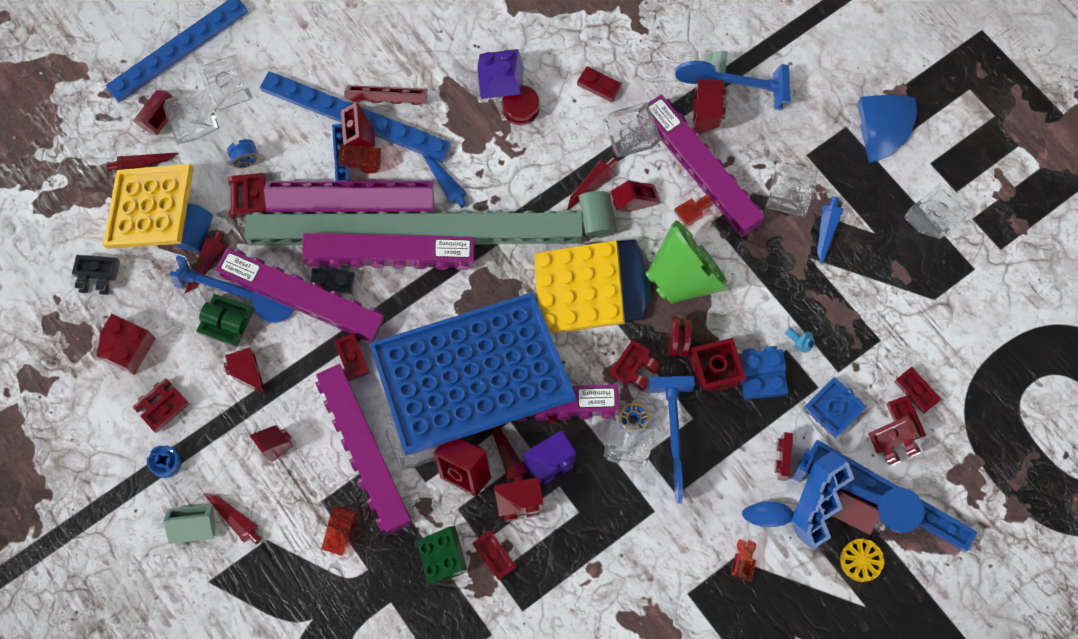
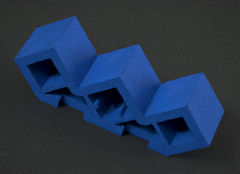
M833 451L814 462L791 520L797 537L811 549H815L831 538L825 520L843 509L836 491L854 480L848 461Z

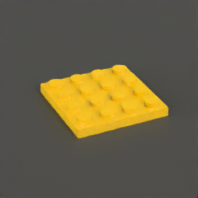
M190 164L117 170L103 246L107 249L181 244L194 167Z
M616 240L534 253L537 302L550 334L625 324L619 249Z

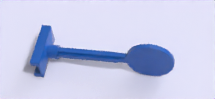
M688 61L680 64L675 69L676 79L687 84H697L698 79L722 80L726 83L766 89L773 92L775 110H782L783 103L791 102L789 65L781 64L773 72V79L769 80L723 72L719 73L716 72L714 65L705 61Z
M179 255L176 256L179 269L176 272L171 271L169 274L174 287L183 289L186 281L196 282L253 301L255 313L260 319L268 323L283 322L294 311L290 307L246 288L199 274L197 271L189 269L186 258Z
M694 376L650 377L649 393H665L666 400L668 401L671 452L674 458V494L676 504H681L683 499V477L681 461L679 459L681 448L677 400L679 399V392H693L695 385Z
M806 449L799 461L800 465L792 477L793 480L801 482L805 475L810 474L814 464L812 463L815 455L814 451ZM852 482L841 488L877 504L880 520L887 528L894 532H911L919 527L923 521L925 512L923 502L910 489L902 487L893 488L881 496Z

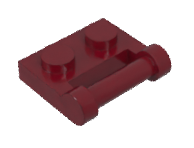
M264 173L228 177L231 199L230 218L235 219L241 216L253 215L255 212L267 214L264 187L266 185ZM240 184H243L244 207H239L238 186Z

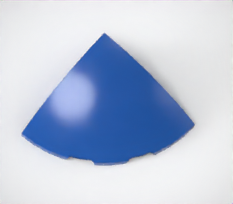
M902 95L860 97L857 103L861 119L860 130L869 163L876 162L891 156L896 149L904 145L908 140L916 121V101L914 97Z

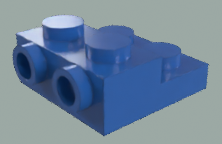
M776 346L765 347L764 351L756 352L755 348H749L739 354L746 377L742 385L744 400L788 394L783 349L777 350Z

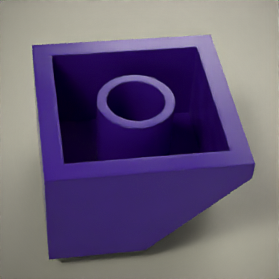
M519 49L479 54L477 69L481 99L521 94L524 66Z
M560 431L523 453V458L532 477H539L540 483L547 484L555 478L554 475L562 471V473H565L574 467L573 463H575L576 452L564 433Z

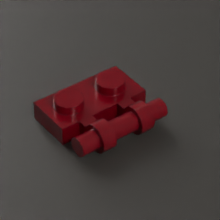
M167 378L160 383L157 382L149 393L139 397L138 402L132 406L137 413L143 408L146 409L140 417L155 433L190 405L175 387L168 392L166 391L172 385ZM157 396H162L156 403L151 405L150 402H152Z

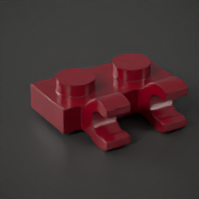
M632 339L609 372V376L625 387L631 382L636 388L644 391L648 385V380L636 373L643 365L648 371L655 374L660 368V363L649 357L651 350Z
M907 415L868 433L876 453L880 454L883 452L888 465H895L901 462L898 453L894 450V447L900 444H904L909 457L921 454L919 446L914 441V438L919 437V434L911 416Z

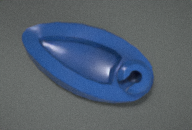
M774 501L756 503L742 511V516L746 521L761 527L786 525L791 522L794 515L789 506Z

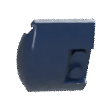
M635 239L620 240L617 242L625 321L644 320L645 312L650 305L652 297V282L645 274L649 271L650 265L645 253Z

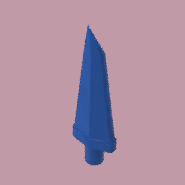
M423 155L447 200L450 203L456 201L460 208H464L467 205L463 198L467 194L466 191L460 187L435 159Z
M835 196L831 197L829 205L822 206L817 249L821 264L824 262L838 222L843 214V208L838 207L839 198Z

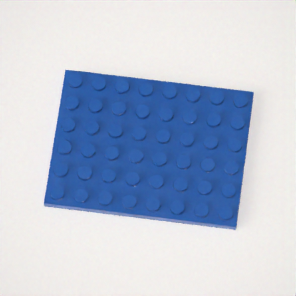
M533 292L369 343L405 456L576 401V395Z

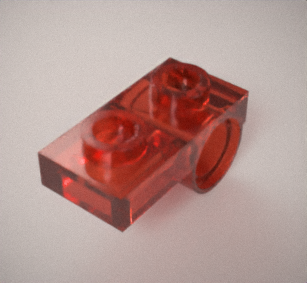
M339 145L338 167L360 168V171L366 174H374L380 170L381 148Z
M337 505L332 507L321 550L341 556L345 554L350 532L356 523L358 514L356 511Z

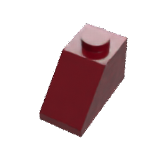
M356 102L341 110L344 146L358 154H362L375 147L374 128L360 105Z
M628 180L611 191L613 204L616 210L632 212L660 204L655 185Z
M250 347L225 355L227 362L224 363V368L227 375H231L235 381L261 394L266 393L255 353Z
M277 425L250 435L262 454L271 462L293 447L289 442L292 439L285 428L281 430Z

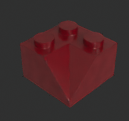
M698 79L693 102V129L698 134L718 128L721 120H725L726 107H723V103L726 99V89H723L722 80Z
M111 313L100 332L96 357L135 375L156 338L150 331Z
M733 338L690 349L688 356L694 376L703 390H725L743 385L746 377Z
M464 438L441 444L434 451L440 478L475 497L491 479L486 451L480 446L468 443Z
M539 477L494 485L500 520L504 519L505 522H512L518 520V516L527 515V518L540 516V512H544Z

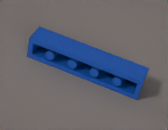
M342 124L332 125L335 180L350 181L348 147L344 146Z

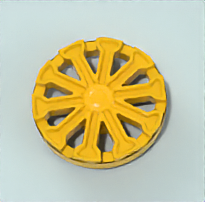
M855 539L849 542L841 552L840 562L842 569L848 577L855 581H871L878 577L883 569V553L870 540ZM862 543H865L867 545L864 551ZM853 544L857 545L858 551L853 547ZM871 547L874 548L875 552L869 554ZM849 550L853 556L847 555L846 551ZM875 556H878V557H879V561H878V560H873V559H871V558H873V557H875ZM845 560H851L852 563L845 564ZM872 565H877L879 567L878 570H876ZM855 567L854 573H851L850 569ZM867 569L872 573L871 577L868 576ZM860 570H862V578L859 577Z

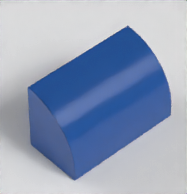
M188 203L181 244H175V246L179 249L200 253L208 234L213 214L204 208Z

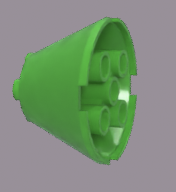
M677 220L671 224L649 271L645 273L652 283L655 282L658 285L656 290L663 299L667 298L673 304L729 289V285L725 286V283L728 281L714 259L702 244L697 246L692 238L694 235Z

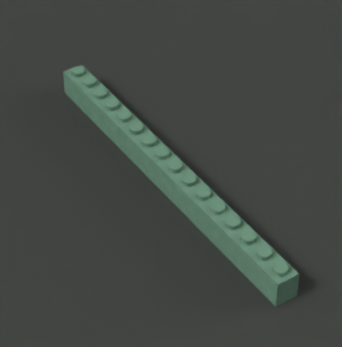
M405 211L398 214H390L388 212H378L377 214H369L367 212H358L357 214H348L346 212H337L336 214H327L325 212H317L315 214H306L304 212L264 214L255 212L253 215H246L244 238L249 246L303 245V233L474 237V244H582V213H577L576 211H566L565 213H556L555 211H546L544 213H535L534 211H525L523 213H514L513 211H504L503 213H493L491 211H484L482 213H472L470 211L451 213L443 211L440 214H431L427 211L420 212L419 214H411Z

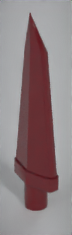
M178 153L117 156V161L107 162L106 166L108 171L142 168L169 161Z
M612 157L607 163L602 160L597 163L571 195L567 211L580 201L579 195L594 191L615 175L611 170L618 164L615 158Z
M217 230L213 238L206 236L194 267L197 273L206 275L222 250H224L226 245L221 243L224 232ZM189 282L184 294L198 287L200 283Z
M500 426L493 427L492 433L508 481L514 479L515 481L525 480L523 476L528 474L527 469Z
M204 494L243 543L250 539L257 545L262 540L255 532L258 524L251 521L219 496Z

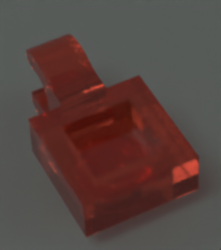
M709 194L700 198L696 203L691 198L676 207L674 212L683 225L687 227L703 218L702 211L712 206L711 202L713 200Z
M739 539L737 542L739 553H735L731 575L742 581L752 582L756 560L752 558L756 549L755 542L751 540L746 542L742 539Z

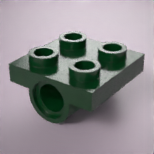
M213 294L210 302H206L200 311V324L196 332L202 336L237 348L254 309L248 305Z
M449 526L417 540L428 584L455 578L467 570L456 526Z

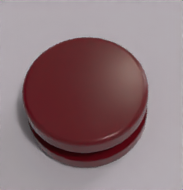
M522 85L520 95L503 96L502 111L504 117L515 125H527L533 122L539 114V97L535 90L529 86Z
M673 316L671 318L668 343L670 356H676L677 354L682 357H688L692 329L689 317H684L682 330H679V317Z

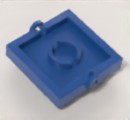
M833 377L803 409L836 439L861 414L866 406L854 395L855 392L851 388H846Z

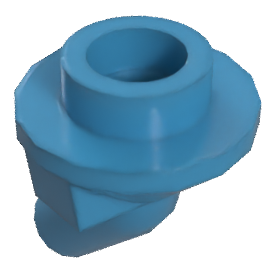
M791 327L785 331V334L796 343V349L801 352L807 353L814 347L815 339L812 333L804 332L800 336Z

